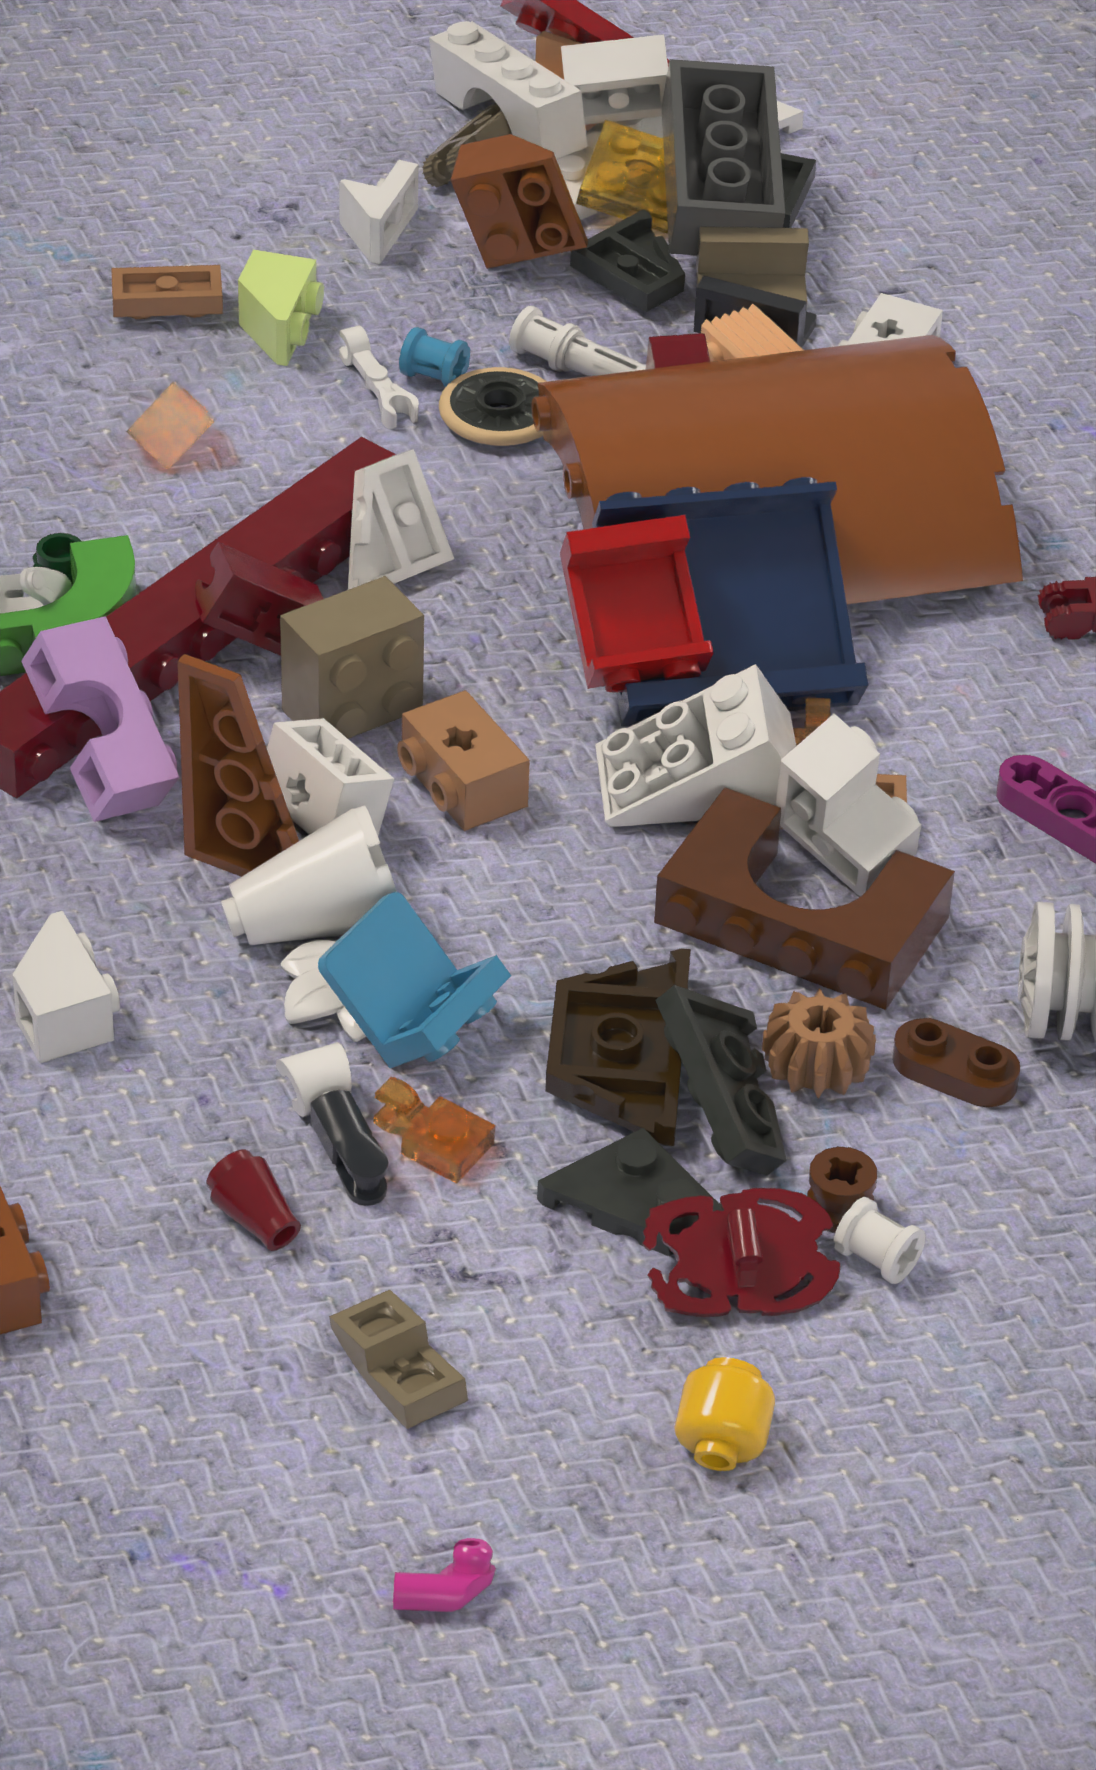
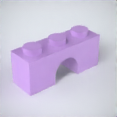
M106 616L40 631L21 662L44 713L49 714L61 710L82 712L95 721L102 733L101 737L89 739L70 767L93 821L97 822L159 806L179 779L177 761L170 746L164 744L152 718L153 713L150 700L142 690H139L128 666L126 648L123 642L118 637H115Z

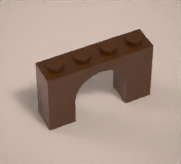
M725 787L657 875L654 923L836 992L846 993L849 997L886 1010L949 918L955 871L896 850L870 888L861 897L848 904L829 909H804L781 903L765 894L756 885L778 853L781 807Z

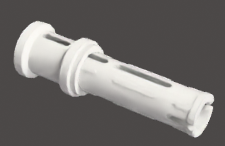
M527 306L521 311L510 332L509 346L513 352L518 354L529 352L547 360L549 367L557 372L574 370L586 376L646 370V366L638 361L585 338V334L579 326L572 323L563 326L543 317L542 311L534 306Z

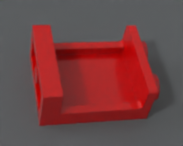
M686 515L569 531L566 533L560 557L587 689L605 686L607 692H623L627 683H638L657 678H664L665 680L699 677L701 672L706 671L714 652L712 642L704 641L685 549L690 539Z

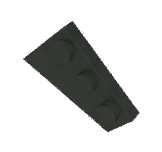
M673 985L655 1001L666 1024L664 1026L665 1037L671 1047L679 1053L689 1076L687 1081L688 1090L697 1104L703 1108L713 1131L711 1135L712 1145L720 1158L727 1164L768 1176L787 1160L774 1102L759 1088L757 1078L764 1074L767 1069L763 1053L755 1048L751 1051L748 1035L757 1029L754 1012Z

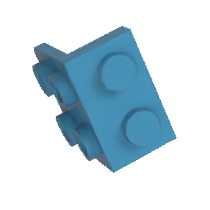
M399 892L383 896L318 961L319 972L390 1069L423 1056L427 1062H433L452 1050L460 1041L456 1032L464 1024H470L488 1013L497 1003L493 994L511 977V974L497 955L457 970L409 902Z

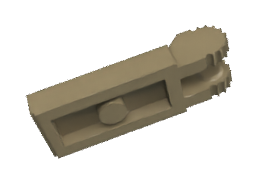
M497 103L488 106L437 147V150L430 154L428 158H425L426 161L423 162L422 174H424V179L428 182L427 184H431V187L435 186L436 188L448 184L451 180L460 145L512 134L509 124Z

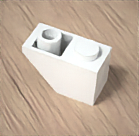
M63 910L52 913L13 972L16 1022L39 1063L114 1041L113 1013L120 1010V999L116 985L108 973L101 975L96 968L93 948L87 935L84 932L76 934Z

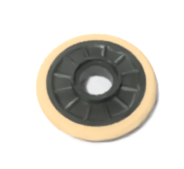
M491 367L473 370L455 378L442 391L439 400L440 415L453 432L473 442L494 446L527 443L543 436V431L537 432L533 423L532 399L533 397H539L538 383L547 381L530 372L514 368ZM502 404L511 407L495 408L491 407L490 405Z

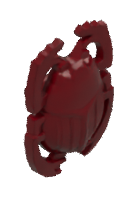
M752 1188L742 1190L741 1193L721 1196L720 1206L722 1211H713V1197L702 1195L673 1200L649 1209L650 1216L645 1219L646 1228L643 1230L645 1237L642 1243L643 1247L648 1251L654 1249L657 1245V1235L659 1233L663 1244L671 1249L677 1259L676 1266L669 1273L668 1283L664 1281L661 1271L652 1268L647 1275L652 1281L651 1288L657 1294V1300L664 1305V1309L667 1312L696 1317H720L728 1315L731 1311L728 1298L737 1296L739 1313H761L762 1316L796 1313L819 1304L831 1292L839 1278L840 1263L837 1260H828L825 1255L817 1251L818 1245L816 1240L822 1235L823 1231H830L832 1229V1220L818 1202L803 1193L780 1188ZM758 1203L773 1204L780 1206L782 1208L793 1211L802 1219L800 1221H797L795 1218L790 1217L788 1213L778 1208H774L767 1205H761ZM686 1215L698 1216V1220L690 1227L683 1229L680 1234H670V1223L675 1219ZM806 1274L813 1277L810 1284L794 1296L779 1301L774 1299L798 1286ZM677 1282H686L689 1286L697 1287L711 1294V1297L704 1299L690 1297L680 1290Z

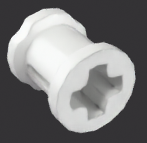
M862 1197L842 1217L834 1236V1249L845 1256L853 1253L881 1269V1275L884 1280L891 1284H897L916 1265L925 1245L926 1234L924 1230L915 1225L903 1227L878 1212L876 1202L867 1197Z

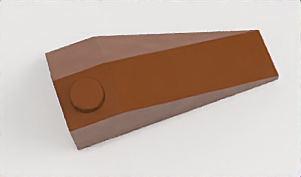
M184 654L177 661L184 855L242 877L299 842L241 674Z

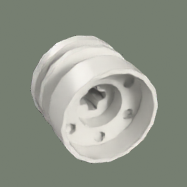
M1036 902L1034 904L1031 923L1022 940L1018 976V1000L1021 1002L1024 1014L1026 1038H1044L1049 1010H1056L1058 1040H1071L1078 1013L1083 1012L1090 1013L1091 1030L1094 1043H1096V935L1084 934V922L1080 905L1069 904L1067 906L1062 933L1055 932L1054 904L1049 902Z

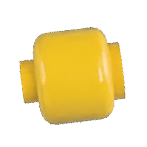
M714 1358L708 1361L706 1366L690 1372L686 1378L674 1426L677 1439L682 1446L694 1454V1460L699 1465L716 1471L733 1470L736 1468L737 1463L749 1462L762 1454L767 1444L775 1406L774 1392L769 1383L762 1378L761 1371L754 1365L735 1358Z

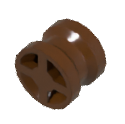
M837 1146L825 1149L815 1155L810 1163L809 1184L811 1187L807 1192V1196L818 1202L829 1214L833 1223V1227L829 1232L836 1233L842 1217L858 1199L867 1197L874 1201L872 1193L876 1189L877 1167L868 1155L851 1147Z

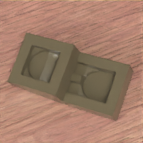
M390 1289L329 1316L331 1329L358 1372L380 1401L406 1429L468 1401L465 1378L429 1345L426 1322Z

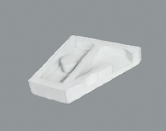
M414 449L355 471L348 590L386 576L395 584L454 559Z

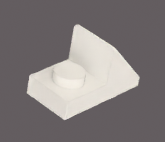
M398 160L388 176L381 178L376 186L346 179L341 180L339 183L340 224L372 263L381 264L418 209L419 164Z

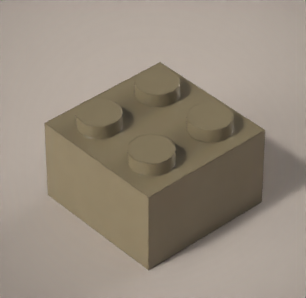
M386 576L280 615L282 710L292 721L324 718L349 739L402 718V713L423 706L424 614Z

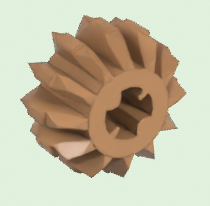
M820 988L814 997H806L799 992L793 991L788 1003L774 1004L773 1012L769 1016L767 1030L763 1032L762 1051L765 1052L764 1060L769 1062L768 1066L771 1069L772 1079L787 1080L791 1093L803 1088L813 1089L819 1099L825 1089H832L839 1094L845 1095L851 1083L864 1082L865 1074L869 1071L871 1056L875 1053L876 1035L873 1034L874 1026L869 1024L866 1007L850 1006L846 993L830 998L825 997Z

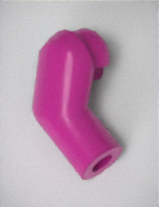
M462 1539L454 1546L453 1563L449 1564L439 1574L395 1572L393 1610L453 1612L462 1609L492 1583L496 1568L491 1564L493 1557L491 1546L482 1539Z

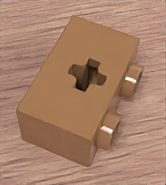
M466 690L402 713V740L397 745L398 757L402 767L410 776L415 775L430 792L437 808L442 812L447 811L464 831L528 807L530 760Z

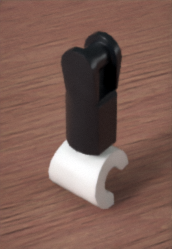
M336 1042L278 1059L276 1061L277 1070L283 1077L287 1076L296 1092L297 1098L292 1099L293 1109L301 1117L310 1115V1122L332 1164L336 1165V1171L348 1197L358 1205L364 1206L375 1205L381 1202L387 1193V1182L384 1176L388 1170V1159L376 1139L372 1136V1131L351 1094L350 1066L342 1044Z

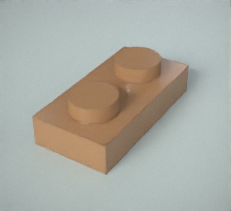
M220 265L111 268L113 317L146 319L152 316L185 315L196 318L207 314H223Z

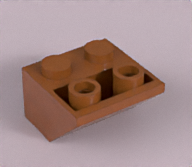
M512 134L460 145L450 181L487 269L587 247V236L554 152Z

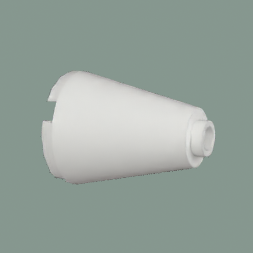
M366 805L350 809L229 884L233 897L222 900L221 903L233 937L246 933L249 945L342 936L383 896L397 892Z

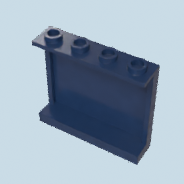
M801 477L789 480L782 486L759 488L757 483L741 482L726 487L724 491L701 493L700 489L696 487H681L667 492L665 496L642 498L641 494L637 492H621L611 495L606 501H599L592 522L593 528L686 515L690 539L685 549L704 641L712 642L714 652L706 671L701 672L699 677L672 680L657 678L638 683H627L623 692H616L621 726L635 725L659 713L667 705L683 701L713 686L721 678L737 674L755 664L788 711L858 705L868 687V678L865 662L856 663L831 509V502L837 492L836 482L818 483L815 478Z

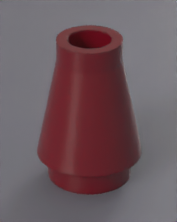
M241 1149L228 1154L212 1168L206 1180V1185L211 1190L210 1200L212 1204L260 1239L269 1251L279 1250L294 1240L301 1229V1223L292 1214L265 1158L253 1156L249 1150Z

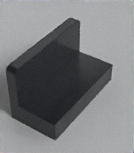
M703 276L696 287L693 330L696 333H701V326L706 319L710 322L715 316L721 319L725 313L730 316L734 310L739 313L743 307L748 310L752 304L757 306L801 348L816 326L817 315L806 311L807 301L708 276Z

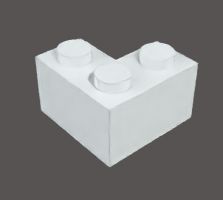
M833 714L780 760L776 806L781 807L780 826L861 897L873 884L896 850L912 856L917 854L922 824L919 823L914 810L899 797L891 798L876 785L880 753L877 751L876 745L870 736L859 727H849L838 716Z

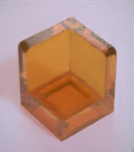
M175 380L126 432L164 468L169 469L217 419Z

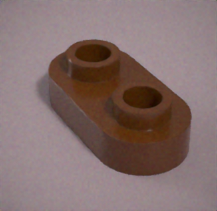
M932 1018L910 1020L901 1025L896 1031L892 1060L897 1071L904 1077L980 1107L1000 1106L1009 1102L1015 1096L1018 1089L1020 1062L1017 1056L1005 1046Z

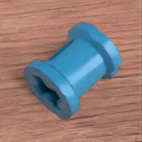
M414 327L407 334L401 348L399 357L400 373L408 377H413L418 373L440 380L444 387H446L455 378L467 372L471 349L465 341L456 340L454 343H449L428 336L425 329Z

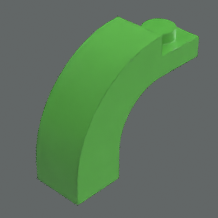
M128 535L70 543L71 589L58 600L45 606L0 614V676L26 673L21 661L40 631L107 616L136 596L135 558Z

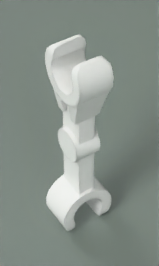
M358 325L340 330V337L345 341L346 346L339 349V356L344 365H354L365 380L366 388L373 391L378 398L383 425L388 429L396 428V413L407 414L412 423L418 422L419 402L417 397L398 385L393 384L388 377L387 369L381 366L371 353L370 342L364 328Z

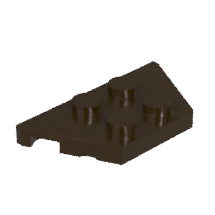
M681 948L670 951L669 963L638 971L634 961L611 966L598 974L583 973L557 980L546 1068L545 1092L634 1132L644 1128L658 1143L666 1146H675L682 1060L679 1053L671 1047L665 1037L664 1026L666 1024L655 1000L673 985L688 989L691 949Z

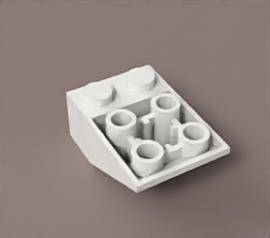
M756 664L737 674L721 678L713 686L683 701L667 705L659 713L629 728L616 730L606 739L595 744L605 822L609 827L698 821L725 787L772 805L776 804L780 760L796 747L790 712Z

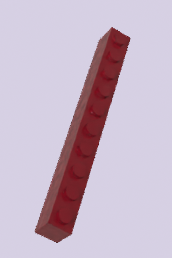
M361 436L107 615L106 618L115 637H118L126 648L128 666L139 690H142L149 700L152 701L161 693L177 684V661L184 654L202 661H209L220 650L237 639L233 635L202 623L200 616L203 611L195 595V585L198 579L208 584H211L214 579L215 568L211 566L210 554L218 542L314 583L350 557L355 471L397 454ZM27 673L0 691V789L16 799L39 782L48 779L54 771L78 755L89 739L102 736L101 730L95 721L82 712L61 710L45 714Z

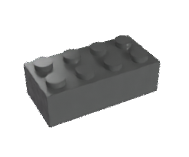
M670 59L661 106L669 254L697 256L700 227L783 228L785 201L774 67Z

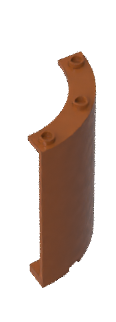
M926 335L538 383L539 397H533L532 399L533 423L537 432L543 431L544 440L554 448L563 464L565 492L568 499H576L583 529L593 528L592 522L599 501H606L611 495L621 492H637L643 498L665 496L667 492L681 487H696L703 493L724 491L726 487L741 482H754L759 485V488L782 486L785 482L795 478L811 477L817 479L818 483L836 482L837 492L831 502V509L847 605L1023 581L1013 504L1001 506L995 475H1003L1006 470L988 410L967 367L955 368L952 362L955 361L956 351L940 337Z

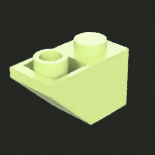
M253 249L238 279L239 325L277 365L288 366L297 345L304 346L306 343L311 316L319 315L324 299V284L317 282L316 259Z

